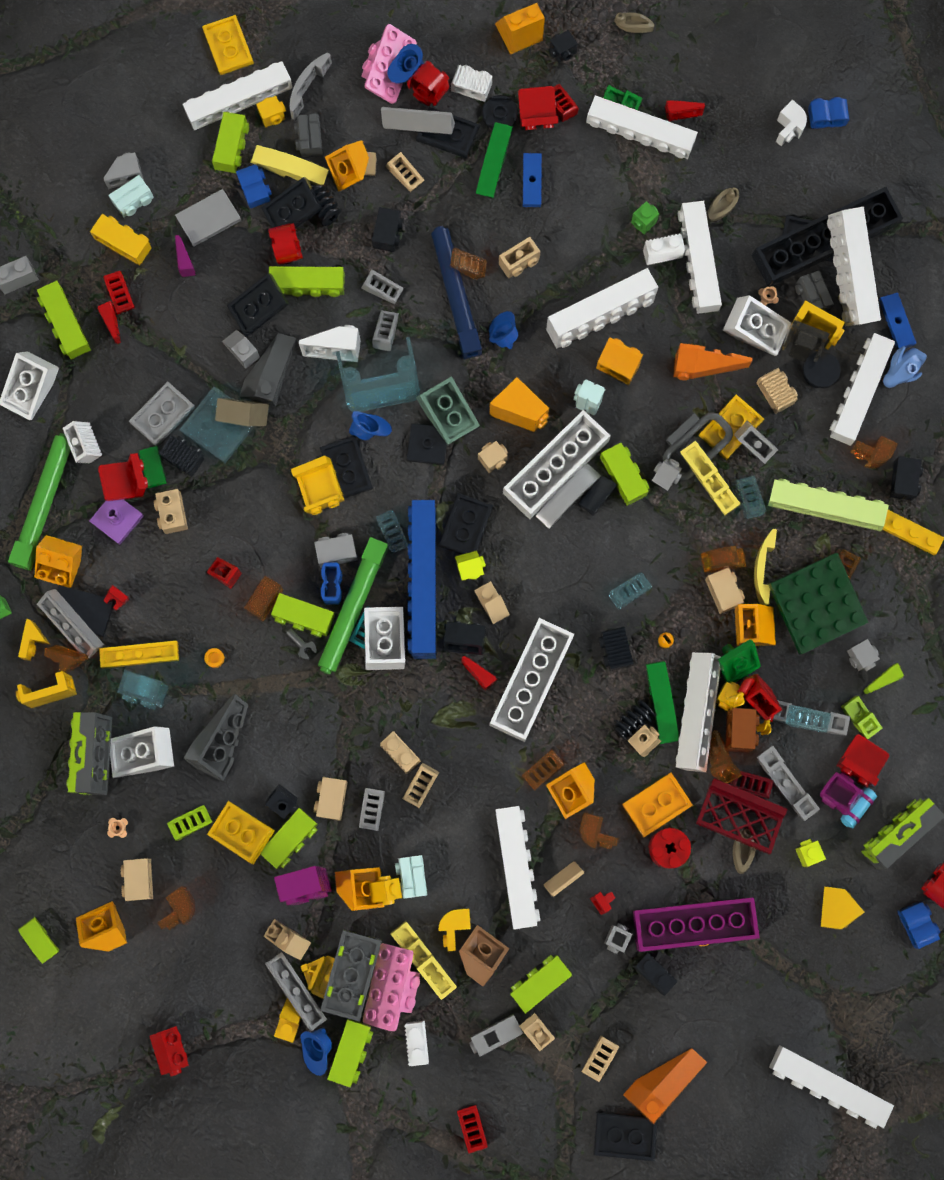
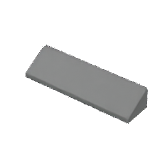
M381 107L384 129L442 134L453 133L455 121L451 112Z
M56 589L47 591L39 600L37 605L85 660H88L99 648L103 647L104 644Z
M282 952L265 963L310 1032L327 1020Z

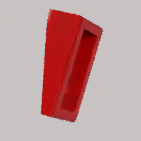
M560 84L554 86L555 92L559 91L555 95V99L560 96L563 97L558 101L555 100L556 113L561 121L564 122L577 115L579 108Z
M668 100L665 105L667 121L702 116L705 109V104L698 102Z
M117 271L105 275L103 278L116 313L120 314L134 309L135 307L122 272ZM123 286V288L113 291V289ZM124 293L126 294L125 296L116 298V296H119ZM128 300V303L118 306V303Z
M108 301L98 306L97 309L115 343L119 344L121 339L115 308L112 302Z
M466 656L461 658V663L484 690H487L497 682L496 676Z
M477 1105L457 1110L468 1154L488 1148ZM472 1113L475 1114V1117L465 1120L463 1119V1116ZM477 1121V1125L466 1128V1124ZM479 1130V1134L468 1137V1133ZM480 1138L482 1140V1142L473 1145L470 1144V1141H474Z

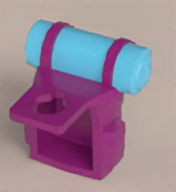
M836 772L826 783L820 793V797L827 806L833 810L835 808L843 814L840 818L841 822L846 827L853 829L860 822V819L870 805H873L877 795L870 788H858L852 778H849L844 773Z

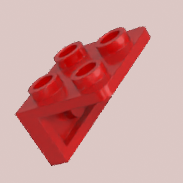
M554 87L525 88L518 91L521 127L525 126V130L536 129V125H543V128H554V124L558 123Z
M138 453L130 454L128 462L105 464L98 467L106 501L143 497L146 488H148V481L146 477H143L144 465L142 459L139 460Z
M858 734L855 735L836 766L841 768V772L847 776L856 778L857 782L867 788L873 787L879 781L877 776L887 762L889 753Z

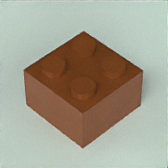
M732 708L726 713L725 751L750 752L755 749V746H758L759 735L756 734V726H759V715L756 714L757 709Z

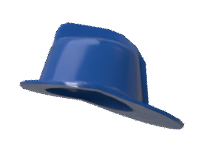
M408 44L400 50L387 72L388 78L393 83L406 82L423 64L421 48L416 44Z
M503 312L492 321L489 328L490 342L496 343L501 348L507 347L512 349L513 343L519 336L515 326V316L512 312Z
M359 411L352 413L353 421L349 429L351 435L366 441L375 435L388 436L392 432L390 424L379 416Z
M320 1028L313 1032L304 1031L300 1038L305 1064L312 1073L321 1076L327 1070V1056L332 1049V1042L327 1036L325 1028Z

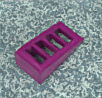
M175 235L179 273L182 277L195 276L194 267L183 241L179 235Z

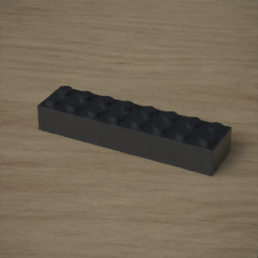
M887 187L757 247L751 256L767 286L770 287L834 256V250L830 244L831 231L827 226L828 215L864 207L868 239L896 227L903 220V217Z

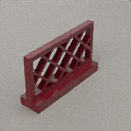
M713 778L709 783L696 824L770 855L787 808ZM711 794L718 796L722 804L713 807L709 800ZM727 804H737L740 812L731 815ZM723 806L728 816L719 820L715 809ZM711 811L715 822L707 823L702 821L704 814ZM754 811L758 819L749 822L745 812ZM742 814L746 824L737 827L733 817ZM770 818L777 821L775 828L768 830L764 820ZM729 819L734 829L726 831L720 822ZM760 822L765 832L756 835L751 825ZM748 827L752 837L748 839L743 838L739 830ZM767 835L770 842L768 848L760 844L758 837Z

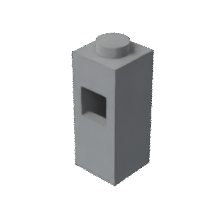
M514 1014L472 1035V1041L469 1044L474 1054L478 1052L479 1056H482L522 1035L523 1032Z

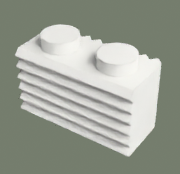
M458 65L451 83V91L486 102L492 86V75L486 71H475L468 65Z
M679 233L678 235L675 234V236L671 235V237L668 235V237L665 236L660 239L646 240L643 249L646 264L650 265L683 258L685 247L682 235Z
M72 421L63 427L76 463H91L102 456L89 422Z
M425 1021L407 1022L404 1027L406 1028L405 1036H407L408 1065L429 1064Z

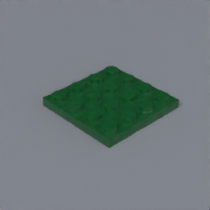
M838 552L768 584L799 654L806 653L869 623Z

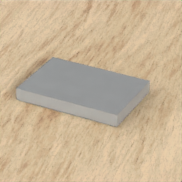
M223 189L175 214L193 247L241 221L240 216Z
M167 381L129 420V423L152 444L158 446L192 412L195 405Z

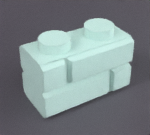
M140 175L109 194L112 203L123 218L132 216L136 213V209L142 205L147 206L154 198L151 190Z
M585 380L582 385L578 384L573 399L576 401V408L586 410L587 413L595 415L603 399L604 387L598 384L594 385L593 382Z
M423 856L398 858L399 863H395L396 874L401 876L400 887L403 899L427 896Z

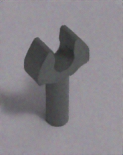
M292 628L287 631L286 634L299 647L298 655L302 659L310 660L308 655L305 654V650L308 648L317 654L316 645L312 641L309 643L304 642Z

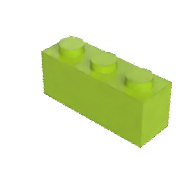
M223 112L212 159L215 170L236 173L237 167L241 166L242 157L240 154L241 150L244 151L245 134L249 132V123H247L245 115Z
M619 443L602 452L600 459L613 482L618 484L617 489L628 506L646 497L649 492V485L639 475L640 469L638 465L631 461L629 449L626 446L624 447L622 443Z
M279 593L271 613L272 617L275 618V622L283 625L286 622L290 623L294 629L304 631V629L310 630V634L320 638L322 635L328 636L335 617L332 611Z
M298 808L266 844L261 855L276 869H280V867L284 869L291 861L289 857L294 852L297 854L304 847L303 841L307 837L311 838L318 831L316 828L318 823L301 808Z
M552 955L548 956L542 961L544 965L537 970L535 967L527 974L528 978L524 982L519 980L511 987L513 991L510 992V995L525 1014L572 976L571 972L557 955L554 957Z
M352 1019L347 1020L327 1080L350 1088L353 1083L357 1084L360 1071H357L359 1063H364L367 1054L364 1048L366 1043L370 1044L373 1032L370 1031V1025Z

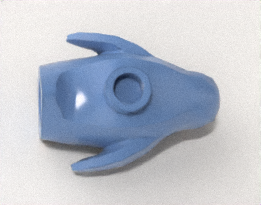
M901 347L892 357L890 368L882 379L883 384L887 388H892L901 383L917 380L922 376V372H917L924 364L927 355L916 348H910L904 353L906 347Z

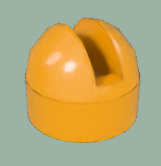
M664 632L659 636L658 643L662 648H669L674 643V637L672 634ZM666 635L671 643L668 644L663 636Z

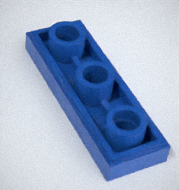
M523 153V207H541L542 153Z
M894 293L880 297L879 302L897 350L903 346L906 348L914 346L916 340L899 294Z

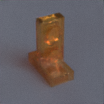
M714 730L711 734L708 756L712 767L709 769L711 774L718 780L729 783L741 777L742 774L740 769L734 765L719 731Z

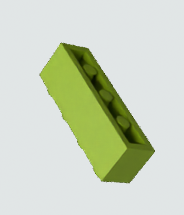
M269 266V273L272 274L283 294L295 297L302 295L338 297L344 295L345 273L343 267Z
M55 281L37 289L39 294L37 300L40 306L45 307L47 311L44 315L47 321L54 326L52 332L55 338L60 339L62 343L59 345L64 355L67 354L70 359H73L91 351L59 282Z

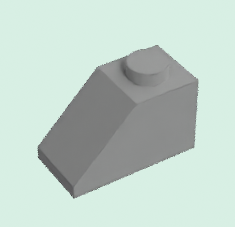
M125 153L116 158L104 176V182L108 189L123 186L138 175L143 179L136 153Z
M237 330L222 341L245 369L260 358L257 349Z

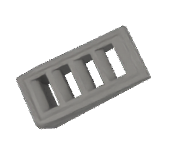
M374 270L370 271L361 287L363 290L393 304L397 302L404 289ZM372 279L376 280L373 286L370 284ZM379 282L382 283L380 290L377 288ZM389 286L388 291L384 293L383 290L385 289V287ZM392 289H395L396 292L394 293L393 297H391L390 293Z
M381 310L372 339L373 348L391 351L399 313ZM383 319L393 320V322L383 321Z
M365 788L359 828L379 830L385 791ZM369 795L378 796L379 800H373L368 798ZM367 803L377 804L378 808L367 807ZM366 811H370V812H376V813H377V816H371V815H365V814H366ZM370 819L376 820L375 824L364 823V820Z

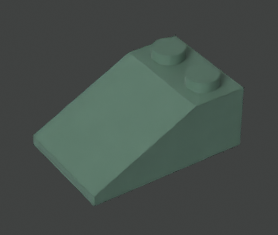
M452 376L416 397L424 413L447 445L480 426Z

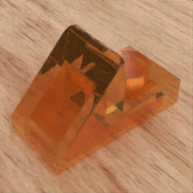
M60 645L46 648L44 656L51 658L52 661L60 662L59 672L64 671L65 673L73 671L88 659L87 654Z

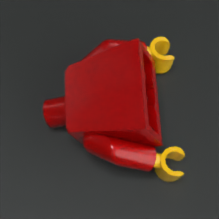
M758 674L748 676L739 687L738 694L729 697L728 701L729 703L735 701V708L744 704L745 697L747 702L754 709H757L756 711L764 720V723L756 726V731L761 732L760 735H766L771 733L770 723H772L774 716L782 708L772 689Z

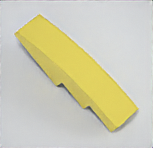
M259 145L256 146L250 162L282 177L289 176L297 181L306 177L309 183L313 185H323L329 171L324 167L299 157Z
M696 441L680 451L691 470L724 516L740 506V502L718 473L717 468Z
M407 921L390 933L401 948L413 951L412 963L441 1000L457 988Z

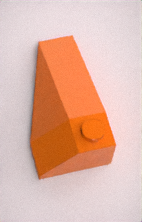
M680 343L675 356L673 377H678L680 380H689L749 368L752 358L734 353L723 355L721 350L706 351L704 346Z
M691 1048L638 1078L623 1096L654 1124L707 1062Z

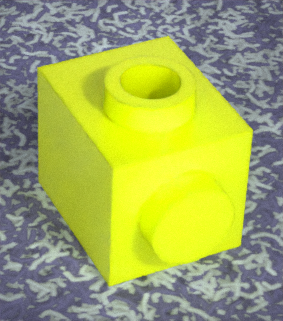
M477 551L455 556L461 580H473L479 578L480 575H484L483 567H486L483 556L479 557Z
M805 840L800 843V847L795 849L803 867L811 866L826 859L818 841Z

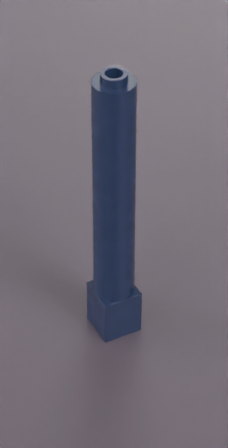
M443 226L436 227L431 236L457 329L463 359L481 356L482 348L472 318L449 229Z

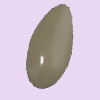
M620 12L616 14L614 19L616 25L626 32L647 33L654 30V23L642 14Z
M737 188L725 189L714 198L707 212V221L715 222L720 220L734 209L739 199V190Z
M748 828L740 831L743 838L748 839L752 837ZM735 840L733 844L734 865L739 874H744L754 860L756 849Z

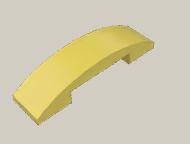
M773 529L763 541L754 567L756 595L759 603L766 606L769 604L770 597L769 585L763 584L766 553L772 552L775 548L777 529Z

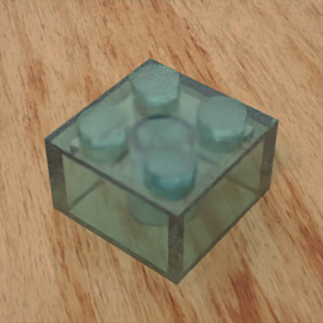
M124 670L117 693L122 695L121 699L127 702L137 704L139 701L144 707L155 710L156 707L162 708L169 686L160 680Z

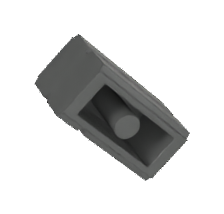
M319 114L298 115L297 123H294L295 134L299 135V139L295 140L296 150L300 151L301 157L322 156Z
M820 271L804 275L798 279L795 288L797 294L803 298L802 305L806 300L824 311L832 308L834 303Z

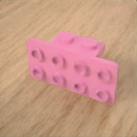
M388 24L384 29L381 40L369 47L368 59L362 66V77L366 79L365 88L394 104L397 101L403 83H393L388 78V68L404 46L408 44L417 45V42L391 24Z
M384 943L380 945L363 1015L364 1024L394 1032L398 1027L400 1013H412L415 1006L417 988L420 984V973L410 971L414 955L412 950Z

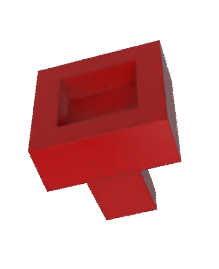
M112 585L104 602L108 604L110 600H115L116 604L113 609L117 611L128 602L129 598Z
M599 892L592 896L590 900L599 913L603 915L612 909L609 903L616 897L612 892L604 896Z

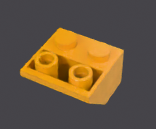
M609 337L597 362L596 369L629 385L640 366L643 354L637 348H630L624 345L621 340Z
M46 535L36 546L34 578L71 588L81 562L82 546Z
M738 604L735 607L736 645L740 646L749 639L755 643V646L776 645L774 607L761 604Z

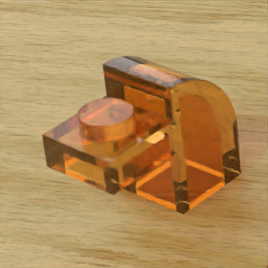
M880 436L874 446L871 447L857 440L850 452L858 459L867 460L864 467L874 469L883 466L893 456L898 443Z
M736 546L717 548L701 554L704 572H718L726 568L742 569L747 567L743 548H736Z
M583 813L579 827L582 841L592 849H596L597 842L603 848L611 849L612 846L616 847L619 838L600 833L603 817Z
M181 886L166 897L174 911L158 922L161 929L168 928V930H171L179 924V919L182 924H187L195 913V901L186 886Z

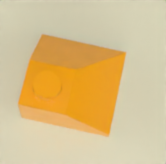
M362 140L345 145L325 156L338 192L364 178L369 157Z
M585 762L546 785L565 819L594 803L595 779Z
M380 867L335 872L336 891L351 911L384 907L383 902H371L368 884L379 881L378 877H381Z
M113 901L76 917L79 945L82 948L109 952L127 943L125 929Z

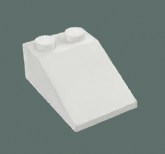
M749 295L737 298L723 331L741 342L777 356L791 322Z
M345 325L344 327L339 326L299 340V346L304 357L358 362L361 341L358 328L352 325Z
M30 352L16 353L0 398V405L28 420H32L53 386L59 367Z
M403 607L364 608L365 670L404 669Z
M151 727L111 738L110 759L113 778L173 767L174 761L169 728Z

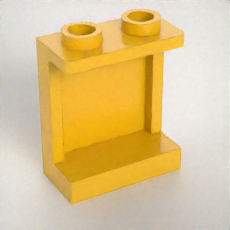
M805 300L789 329L796 332L799 325L803 324L829 339L825 347L828 350L831 345L835 346L845 331L842 329L845 322Z
M322 456L291 469L293 477L297 478L306 505L304 507L305 512L317 515L322 512V509L328 507L335 508L340 505V502L345 501L332 461L327 456Z
M64 671L57 672L55 675L58 685L35 692L19 684L17 685L16 697L21 704L30 708L77 695L73 678Z

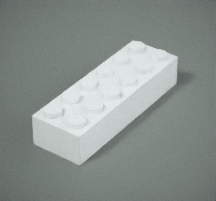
M864 207L828 215L827 226L831 231L830 244L834 250L833 263L837 269L836 282L840 288L839 301L843 307L842 320L845 322V326L880 321L881 317Z
M648 268L549 316L546 331L556 349L561 346L565 348L577 338L581 340L588 336V333L592 331L597 332L610 322L611 324L616 323L626 314L628 316L634 314L642 306L644 308L650 306L654 302L658 285Z
M583 410L503 488V494L523 514L531 519L570 478L609 442L611 435Z
M541 618L538 619L489 726L525 742L574 637L573 633Z

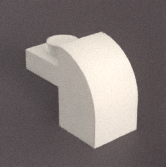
M793 100L779 114L777 121L785 128L779 133L776 142L782 146L785 142L789 143L794 136L799 139L806 126V113Z

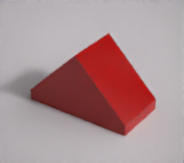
M219 557L216 558L207 571L209 575L230 589L242 574L236 566Z

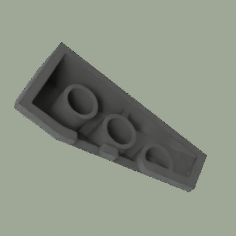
M280 333L276 335L245 378L239 398L268 403L269 406L276 407L296 342L295 337Z
M233 694L193 741L183 759L196 769L220 781H224L233 765L234 758L232 756L235 746H238L239 740H237L239 729L243 727L248 704L239 696Z

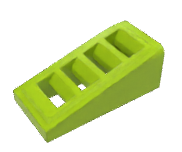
M896 663L890 666L863 690L864 694H869L903 678L904 674L899 664Z
M202 805L173 819L167 825L174 839L179 841L213 823L205 805ZM199 812H201V814H202V816H203V818H204V820H205V822H203V823L201 822V820H200V818H199V816H198V814H197V813H199ZM191 816H194L198 824L197 826H194L190 818ZM184 820L187 821L190 827L189 830L186 829L183 823ZM179 823L182 833H179L176 824Z

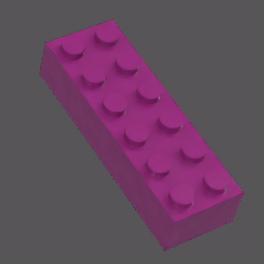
M313 866L274 877L280 902H286V905H300L309 902L310 899L328 897V892H332L327 869L323 867Z
M754 898L632 911L636 947L639 952L760 938Z

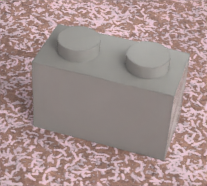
M27 256L0 266V289L4 294L39 280Z
M748 421L734 434L764 464L778 451L775 445Z
M341 533L336 538L322 537L317 542H314L320 568H322L324 563L342 564L358 560L352 534Z

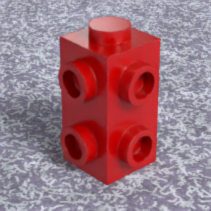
M177 1026L150 1035L161 1075L169 1073L171 1077L182 1073L181 1068L189 1066L187 1054L184 1051Z

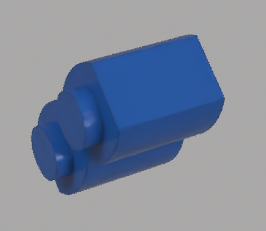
M834 97L831 100H823L822 98H817L808 107L811 128L846 126L849 121L847 99Z
M257 164L236 171L250 209L270 202L269 196L272 193L269 185H264L263 180L266 178L262 168L258 169Z
M324 563L321 570L324 581L321 587L322 599L325 605H339L342 599L340 588L342 582L341 568L338 563Z
M918 901L897 911L914 948L920 949L940 940V929L935 922L931 921L930 915L932 913L927 904Z

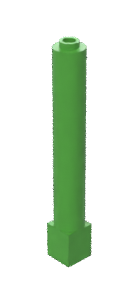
M60 433L59 436L55 435L19 540H15L8 563L15 567L29 571L32 570L36 559V546L38 545L71 450L65 434Z
M372 537L369 538L361 557L362 561L318 663V666L321 667L320 671L326 674L335 673L376 574L379 568H381L389 549L387 543Z

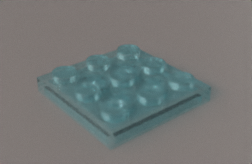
M214 386L180 428V432L226 464L255 426L248 427L216 421L217 398H231Z

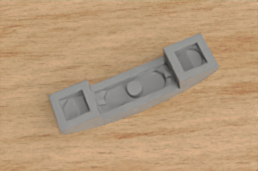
M325 53L315 59L297 79L290 98V113L293 120H296L303 109L302 96L315 76L324 77L331 66V54Z
M587 463L555 493L535 517L550 529L562 517V514L587 489L589 490L598 481L601 475Z
M778 701L782 710L774 716V721L809 730L847 736L851 716L833 712L827 713Z
M774 746L769 747L757 756L768 777L774 780L773 784L803 821H806L820 810L811 796L803 790L783 763L785 761Z

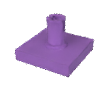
M122 499L105 501L89 521L120 545L144 515Z

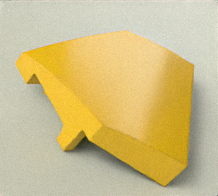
M824 887L821 927L843 929L865 913L846 889Z
M323 956L320 959L300 966L307 981L308 990L323 999L335 960L331 956Z

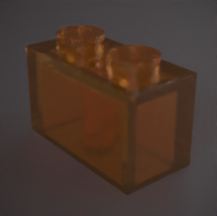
M264 576L244 609L263 622L276 603L279 593L283 592L282 586Z

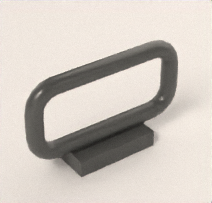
M710 412L703 415L700 419L694 413L666 439L670 447L665 451L663 461L665 459L670 460L671 456L709 420H715L725 430V437L706 454L710 460L729 444L733 437V430L730 424L718 413ZM691 469L686 473L680 472L682 475L680 480H688L695 474Z

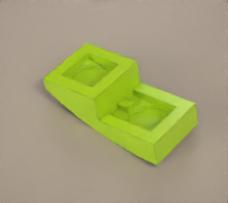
M854 696L841 706L845 714L851 716V722L866 739H869L883 729L874 714L868 711L859 696Z
M35 917L18 929L29 948L42 964L59 952V948L50 939L47 931Z

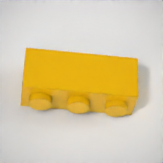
M102 214L90 231L96 241L139 266L152 249L146 236L134 233V230L127 225H120L112 216L107 217Z

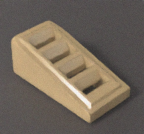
M401 152L386 164V168L410 192L424 182L422 176ZM400 162L402 165L396 168L395 165ZM405 167L407 170L401 174L399 171ZM410 172L412 175L405 179L404 176ZM415 177L417 180L410 185L409 181Z
M422 763L402 799L420 808L439 772ZM424 771L433 777L430 779L421 773ZM418 778H420V779H422L423 781L429 783L428 786H426V785L422 784L421 782L417 781ZM414 785L425 790L424 793L413 788ZM410 792H412V793L416 794L417 796L421 797L420 800H418V799L412 797L411 795H409Z
M600 1036L581 1072L600 1082L619 1046ZM602 1044L611 1049L610 1053L601 1048ZM599 1051L608 1057L605 1060L596 1054ZM595 1058L602 1062L603 1066L601 1067L592 1061ZM590 1065L599 1070V1074L589 1070Z

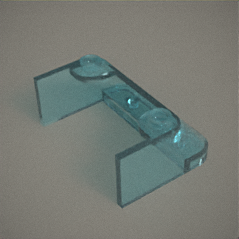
M406 337L409 355L403 356L397 361V373L362 380L357 369L353 367L343 368L340 351H336L345 399L349 410L360 412L416 400V397L420 395V386L410 337Z

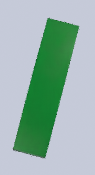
M495 122L476 194L494 198L513 126Z
M665 661L646 664L650 698L653 712L656 716L654 718L657 732L660 734L658 736L661 740L660 744L679 741Z

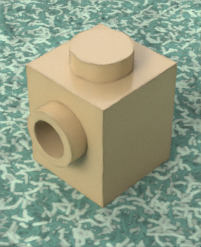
M497 441L494 443L489 442L478 453V460L490 473L497 468L499 470L506 465L508 451L503 444L499 445Z
M644 725L628 742L641 756L645 757L661 740L658 738L660 734L652 726L649 728Z

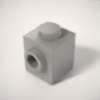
M665 459L663 463L659 461L654 469L656 474L652 481L668 491L672 484H677L682 477L680 474L682 470L679 467L680 464L673 459Z
M868 639L847 651L850 656V663L858 671L863 668L866 671L876 666L875 662L880 659L878 657V650L874 645L870 644Z
M619 923L617 927L612 925L604 944L608 945L607 950L616 954L619 951L624 953L632 936L628 932L629 928Z

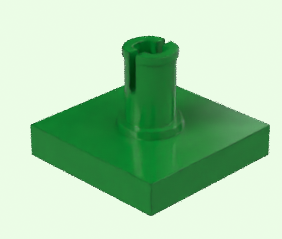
M751 639L736 648L731 644L725 645L722 648L725 655L718 659L725 683H736L761 667L755 643Z

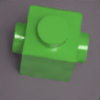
M646 201L633 213L631 223L636 229L645 234L658 221L659 213L657 208Z

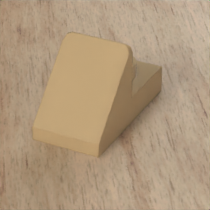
M491 581L474 590L492 624L510 615L501 595H498Z
M535 1013L519 1026L539 1051L555 1039Z

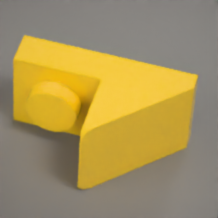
M26 619L18 657L31 661L32 656L36 652L35 642L49 644L36 623Z
M287 998L280 1013V1020L274 1037L293 1043L301 1017Z

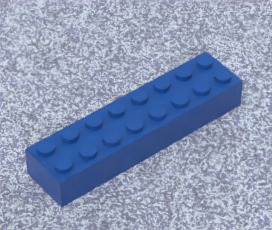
M412 500V506H408L409 522H412V525H408L409 541H412V544H408L409 559H412V563H408L409 578H412V582H408L409 597H412V601H408L409 616H412V620H408L409 635H412V639H408L409 654H412L413 659H436L435 500Z

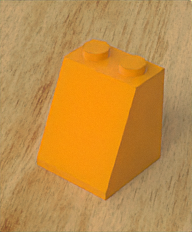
M535 3L506 15L495 23L510 54L543 41L545 17L538 4Z
M517 377L490 402L489 414L492 417L535 432L538 428L541 430L548 423L549 407Z

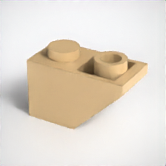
M275 919L264 935L266 939L282 951L299 960L302 959L311 944L303 936Z

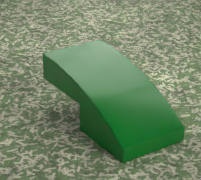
M610 85L607 86L602 97L637 111L643 99L628 90L624 93Z
M158 446L139 450L140 459H142L144 465V476L148 481V488L167 484L161 457L158 454Z

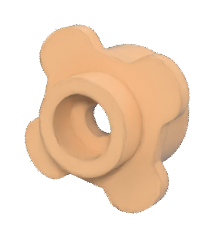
M775 287L761 288L758 291L763 305L778 303L779 298L777 297Z
M109 819L108 836L111 838L114 836L126 837L127 819Z

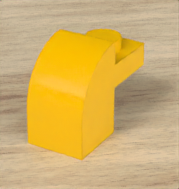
M469 909L452 910L441 919L439 931H447V935H443V945L448 947V951H456L455 930L471 929Z

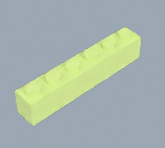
M786 479L774 480L768 506L877 531H882L889 506L881 500L869 501L865 500V497L856 495L851 497L841 491L833 493L823 487L811 488L805 483L793 484Z

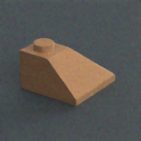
M477 925L459 950L467 975L481 986H484L503 960L509 948Z

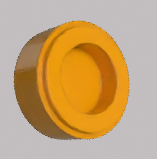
M212 648L205 653L204 660L209 667L218 668L224 663L225 657L221 650Z

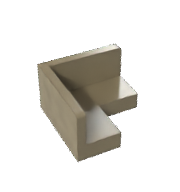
M217 398L215 420L248 427L266 426L269 404Z

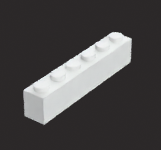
M281 61L273 63L265 69L256 70L246 77H240L230 84H224L216 90L207 91L202 96L191 98L183 103V107L193 129L197 130L222 119L223 112H239L262 102L267 97H273L290 90L293 86L291 78Z
M596 95L589 109L586 121L592 127L605 129L611 134H619L628 140H636L645 146H652L661 152H669L678 158L686 159L689 158L698 133Z
M704 201L682 203L681 209L678 211V220L682 222L683 227L681 228L682 239H685L684 255L688 257V262L686 263L687 273L691 275L689 286L690 290L694 292V297H692L693 308H696L697 314L719 311L722 303Z
M876 333L871 338L866 339L863 346L866 349L864 355L860 354L856 363L859 367L857 371H853L850 378L852 384L844 392L843 397L846 398L844 404L840 403L836 414H839L837 421L833 420L829 430L832 431L831 438L850 446L856 440L895 341Z
M692 652L679 748L676 756V768L686 771L706 772L721 670L718 661L720 656L713 653Z
M519 806L496 809L513 929L537 926V922L540 921L539 909L534 907V901H537L536 889L531 887L534 875L533 869L529 870L528 862L531 861L530 850L525 848L528 835L527 830L522 828V822H525L524 810H520Z
M780 1045L769 1068L774 1070L773 1075L783 1080L785 1076L792 1079V1085L803 1089L804 1086L811 1090L809 1094L819 1099L822 1096L829 1099L828 1104L837 1109L840 1106L848 1109L846 1113L856 1119L859 1116L865 1118V1123L875 1129L877 1126L885 1127L894 1105Z

